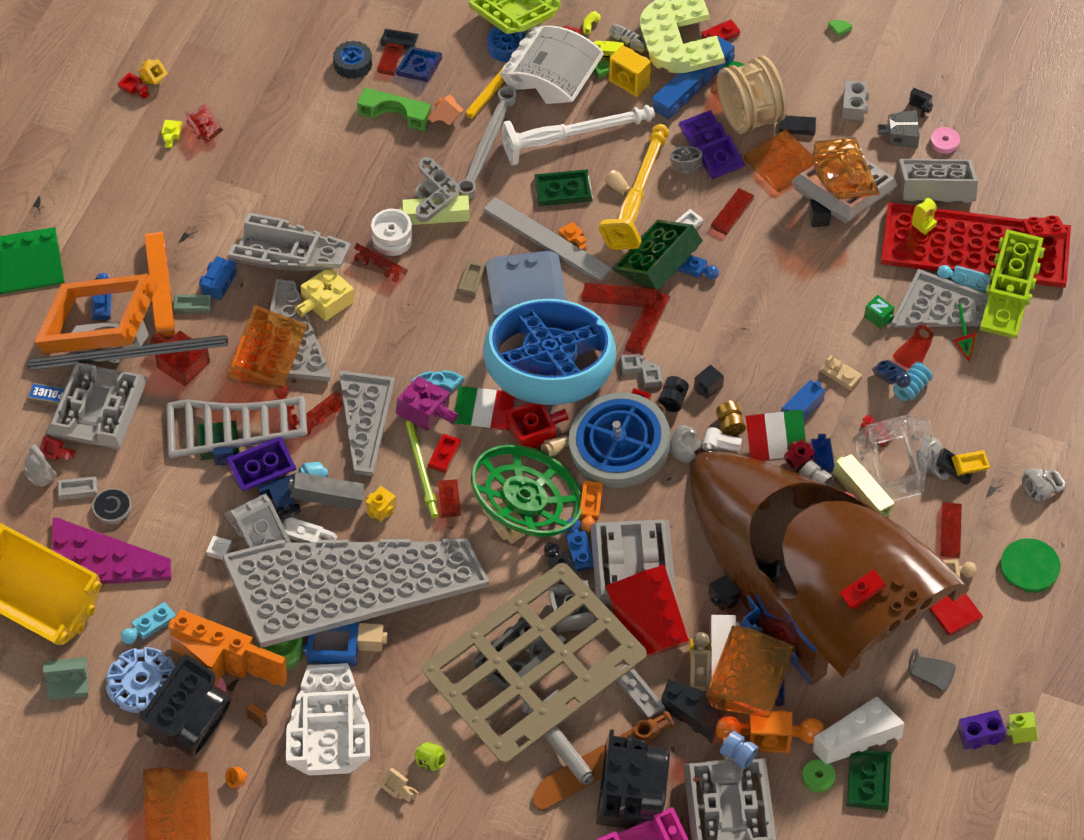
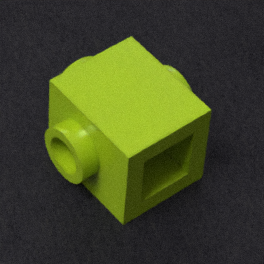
M1034 712L1009 715L1010 723L1006 724L1008 736H1012L1013 744L1038 741Z

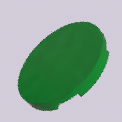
M1024 538L1012 542L1005 548L1000 561V569L1004 579L1010 585H1014L1028 593H1038L1053 586L1058 579L1061 563L1058 554L1050 545L1037 539Z

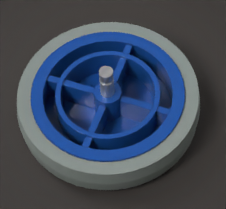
M612 393L591 401L576 415L569 432V449L576 467L587 479L592 482H602L605 487L625 488L648 480L661 469L670 451L671 433L663 412L649 399L632 393Z

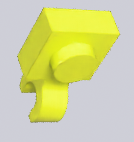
M164 121L161 135L165 141V148H172L174 139H180L183 129L182 121Z

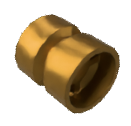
M724 402L716 408L717 418L723 434L736 437L746 430V424L738 402Z

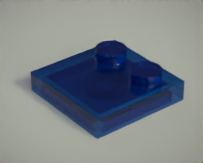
M410 46L397 67L396 74L401 77L429 82L443 58L442 53Z

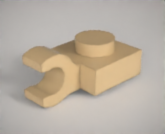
M394 768L388 770L380 784V787L394 798L401 795L408 802L411 799L415 800L419 794L414 788L406 786L408 779Z

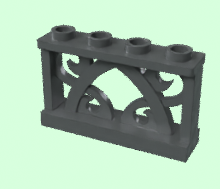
M520 617L518 623L513 627L507 628L503 636L498 640L495 639L491 645L497 652H500L524 634V631L530 626ZM552 630V632H553V633L562 641V643L565 645V644H566V639H565L564 637H562L561 635L559 636L557 633H555V632ZM539 638L530 645V662L528 664L518 661L509 665L514 668V671L516 670L515 667L522 668L517 673L521 678L554 652ZM535 647H537L536 651L541 652L537 656L533 654ZM481 652L475 658V670L488 661ZM496 670L486 679L503 692L510 685L498 677L500 674Z

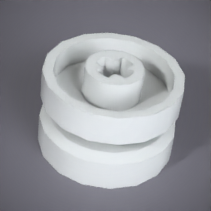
M386 209L377 213L372 219V242L374 248L379 253L385 256H397L408 251L413 240L412 223L410 217L405 212L399 209Z

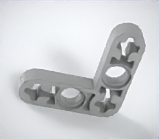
M424 157L419 161V171L437 190L416 207V217L421 222H427L453 202L460 193L459 185L430 157ZM424 164L427 166L430 164V169L424 168ZM437 175H442L444 177V180L442 182H436L434 180V177ZM448 187H449L451 190L454 189L455 192H454V193H453V192H449V193H448ZM440 198L443 202L440 205H435L433 200ZM421 210L424 212L427 210V215L424 213L421 215Z

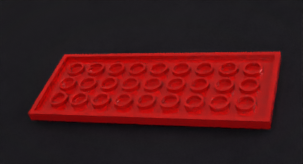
M888 202L881 264L937 271L942 265H947L954 271L957 265L991 275L992 268L996 269L997 267L994 261L996 253L1001 252L998 246L1000 239L1005 237L1006 230L1024 234L1026 232L1022 226V219L937 208L933 218L937 221L936 227L924 235L911 224L915 205ZM1063 224L1068 232L1067 239L1057 240L1055 247L1045 249L1042 259L1038 258L1037 263H1041L1038 274L1034 273L1033 278L1037 279L1036 284L1066 288L1071 225Z

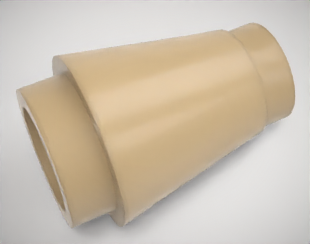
M612 170L605 177L606 184L623 196H626L629 189H631L619 171Z
M565 435L545 440L541 444V450L549 455V457L554 458L569 446V438Z

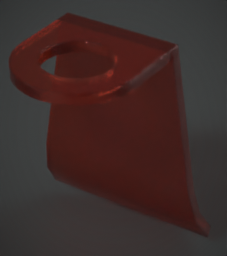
M918 325L915 328L913 337L896 350L893 358L899 364L909 369L915 362L922 363L933 340L932 330L926 325ZM920 329L926 330L929 337H923L919 332Z

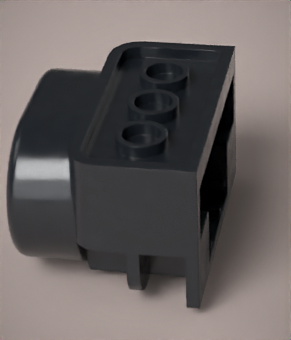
M184 654L139 717L137 737L141 738L145 734L153 739V744L155 745L160 743L166 747L174 746L188 756L193 757L203 748L223 719L230 706L231 695L215 686L216 678L212 670Z
M610 729L604 747L596 824L629 829L634 827L638 820L653 821L655 814L664 811L670 752L667 748L648 746L642 740L632 739V735H628L627 738L614 736V730Z

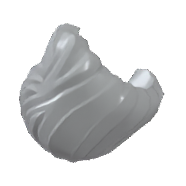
M686 425L677 427L671 437L669 451L675 459L683 463H689L696 458L694 453L696 450L701 449L702 441L696 438V430Z

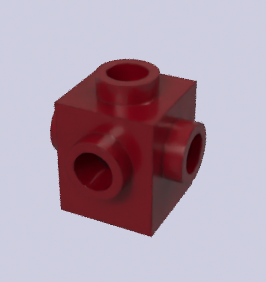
M802 439L798 442L794 441L787 447L788 451L784 454L783 458L797 473L806 463L814 461V448L809 442H804Z

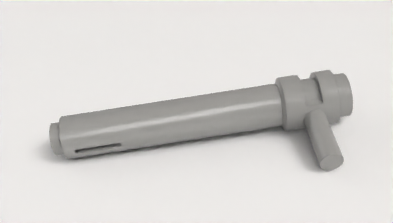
M558 690L554 691L551 695H549V696H548L546 699H544L542 702L545 703V702L548 701L550 698H552L554 695H556L559 691H558ZM523 701L521 704L522 711L528 716L533 711ZM556 727L545 735V738L578 781L584 785L591 783L594 779L593 772L561 730Z

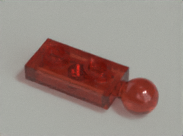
M278 384L274 388V394L279 400L287 399L289 388L285 384ZM294 405L287 406L289 431L298 430L297 425H299L297 414H293L292 411L295 409Z

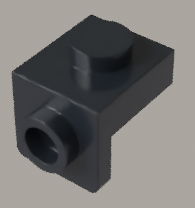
M913 88L910 92L909 104L922 109L920 117L924 118L927 113L930 114L934 105L932 103L933 95Z
M754 557L758 569L765 573L772 583L780 578L782 573L780 560L777 559L775 562L769 563Z

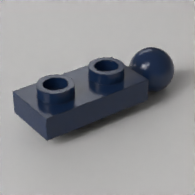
M889 360L881 361L872 368L874 375L891 385L896 383L899 387L906 388L911 383V377L907 374L906 370Z

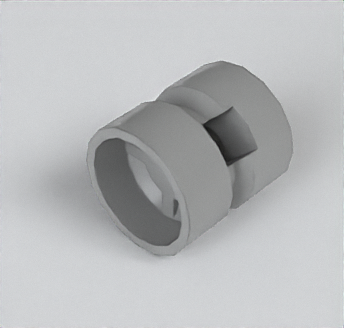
M813 461L806 463L799 472L800 475L831 486L834 479L827 471H820L821 467Z

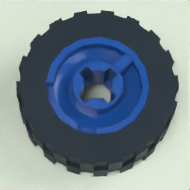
M360 41L341 43L333 53L334 69L338 75L340 74L341 77H346L347 79H357L367 75L372 66L370 48Z

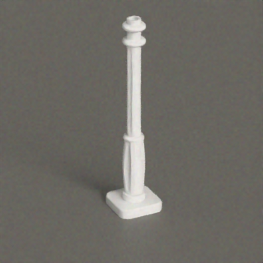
M645 105L641 110L634 107L631 112L567 126L561 124L540 127L520 134L515 133L510 121H505L502 125V145L510 165L513 166L519 163V154L522 148L539 147L565 140L568 136L632 122L639 125L641 120L651 122L652 118L655 117L653 107Z

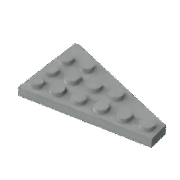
M918 269L892 320L891 326L894 328L960 327L962 324L958 303H962L965 325L981 326L989 295Z
M276 279L257 374L330 382L331 374L322 355L308 314L306 313L303 317H300V314L298 315L295 307L302 303L295 281Z

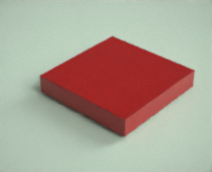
M966 593L954 602L946 596L928 608L948 636L983 618L981 612Z

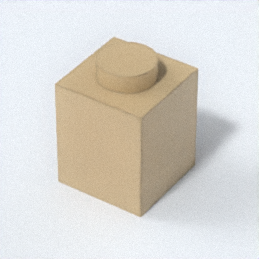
M359 623L358 650L382 652L383 644H387L388 633L384 632V625Z

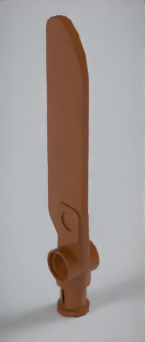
M665 710L662 715L655 719L650 718L647 721H638L634 728L618 737L627 738L628 735H632V739L642 740L649 745L655 737L660 735L661 731L669 727L673 728L675 724L671 715ZM641 731L648 732L647 735H640L639 733ZM605 744L581 757L593 772L594 779L591 783L587 785L580 783L566 765L547 776L539 784L533 797L534 806L538 810H546L600 780Z

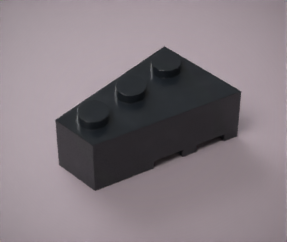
M668 679L661 697L665 710L680 722L683 721L688 724L696 733L699 732L705 736L707 741L713 743L716 735V725L723 717L727 698Z

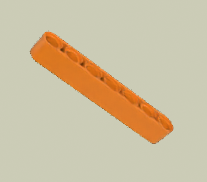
M163 231L145 234L149 276L158 285L152 298L157 339L176 336L164 233Z

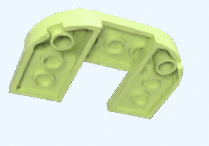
M655 0L644 9L640 16V27L650 61L660 70L662 67L668 69L670 73H687L725 63L717 36L685 44L682 42L678 27L710 19L704 0Z

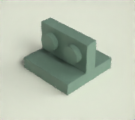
M87 657L46 661V665H43L48 700L89 696Z

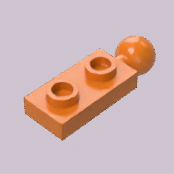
M583 482L580 506L582 512L579 518H584L581 521V529L586 533L591 532V524L596 523L594 519L599 520L603 490L602 482Z

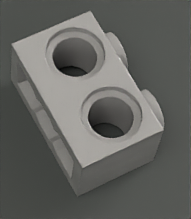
M845 80L842 119L863 121L864 114L868 113V103H865V100H869V90H866L867 82Z

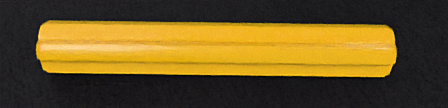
M504 68L500 70L465 111L467 118L473 119L505 82L502 76H500Z

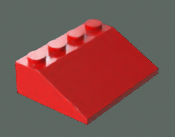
M665 564L606 585L615 617L646 649V657L688 645L689 639Z

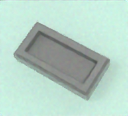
M96 476L57 480L59 500L96 497L98 495Z

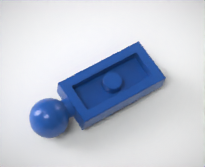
M690 255L686 262L677 269V271L700 278L703 273L710 280H714L719 276V269L716 266H707V260Z
M99 273L95 280L110 277L106 273ZM112 294L92 296V320L111 319Z
M574 518L568 519V524L571 523L574 520ZM579 520L575 522L572 528L567 530L570 534H566L572 563L577 572L594 569L593 557L586 532H579L581 528Z

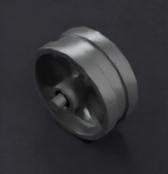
M685 146L676 148L670 153V167L674 172L691 174L702 169L703 161L700 149Z

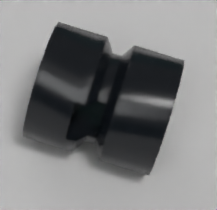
M677 376L667 377L658 403L662 404L666 411H680L689 389L688 382Z

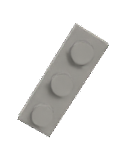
M626 664V665H624L623 667H621L620 669H618V672H620L622 669H624V668H625L626 666H628V665ZM634 669L616 681L647 720L653 719L665 711V706Z

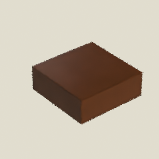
M252 703L246 707L247 718L262 728L268 724L264 711Z

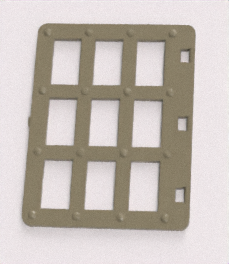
M559 563L422 665V672L501 763L507 764L646 659L647 653L646 649L567 564ZM562 581L575 596L542 620L529 604ZM584 605L597 621L564 645L551 629ZM519 613L531 629L500 652H497L485 637ZM607 630L621 646L587 670L574 654ZM541 638L554 653L520 678L507 662ZM472 646H475L488 661L453 685L441 669ZM625 662L628 666L618 672L616 667ZM564 663L577 679L543 703L530 687ZM497 670L510 686L476 711L463 695ZM520 696L533 712L499 737L486 723V720ZM574 699L579 702L570 710L566 706ZM523 737H526L529 741L519 748L516 743Z

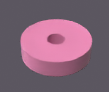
M941 127L933 131L930 143L935 151L949 154L956 151L959 147L960 137L954 129Z

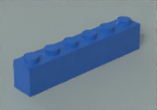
M718 36L725 63L687 73H678L652 97L654 111L666 119L676 115L684 104H688L695 94H698L706 84L712 81L720 69H723L725 65L734 60L735 46Z

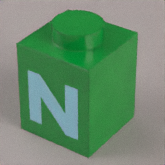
M876 295L865 306L864 317L882 329L886 324L889 325L892 322L895 307L879 295Z

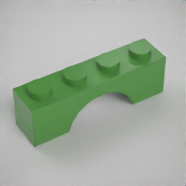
M365 87L357 102L358 115L375 119L382 113L396 112L405 117L409 128L421 131L426 130L430 121L428 117L432 113L431 104Z

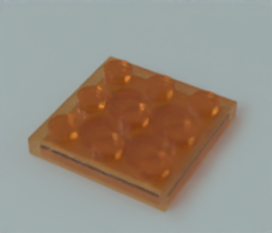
M786 129L744 155V160L778 193L791 186L794 178L819 162Z

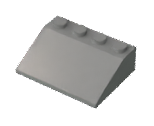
M899 159L903 200L916 202L917 200L930 198L933 201L947 203L953 201L964 203L976 201L978 179L971 160Z

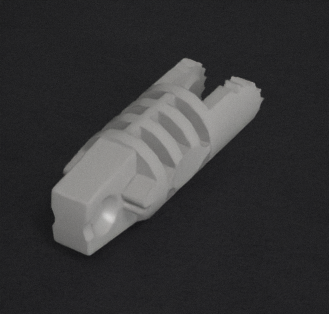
M612 24L609 34L616 40L640 53L648 51L645 41L640 35L621 25Z

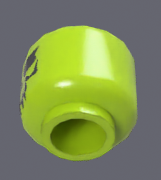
M431 742L421 744V746L417 747L414 754L416 764L420 768L433 772L445 765L447 757L441 746Z

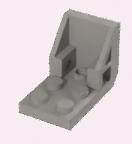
M266 494L257 496L224 513L238 535L244 537L248 548L278 540H285V543H291L271 500Z

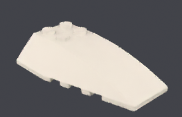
M348 663L307 665L301 683V690L297 695L296 705L292 710L291 720L286 728V763L309 776L351 773L370 759V730Z

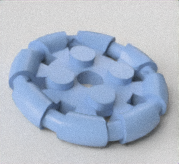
M144 647V649L139 650L134 648L118 656L119 659L116 662H112L107 671L105 679L107 681V694L114 704H119L120 708L127 712L140 713V711H144L167 678H162V675L169 677L176 667L174 661L169 656L166 657L164 652L150 647ZM140 657H145V661L138 662L137 660ZM139 676L147 677L146 681L144 682H138L136 680ZM126 692L128 696L123 698L122 696Z

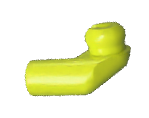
M596 11L590 12L583 19L584 34L591 33L593 21L595 23L600 21L601 15Z

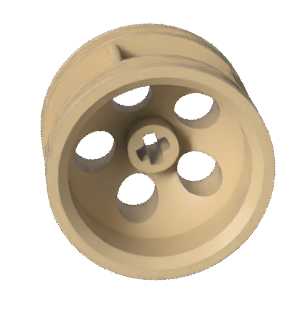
M760 56L751 59L747 65L741 67L732 65L719 70L717 89L720 103L729 124L735 132L744 134L747 131H753L756 127L765 124L771 125L781 122L786 118L787 99L785 89L775 65L768 57Z

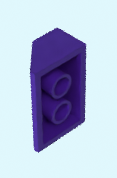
M281 436L227 458L228 470L235 484L242 492L296 470V466Z

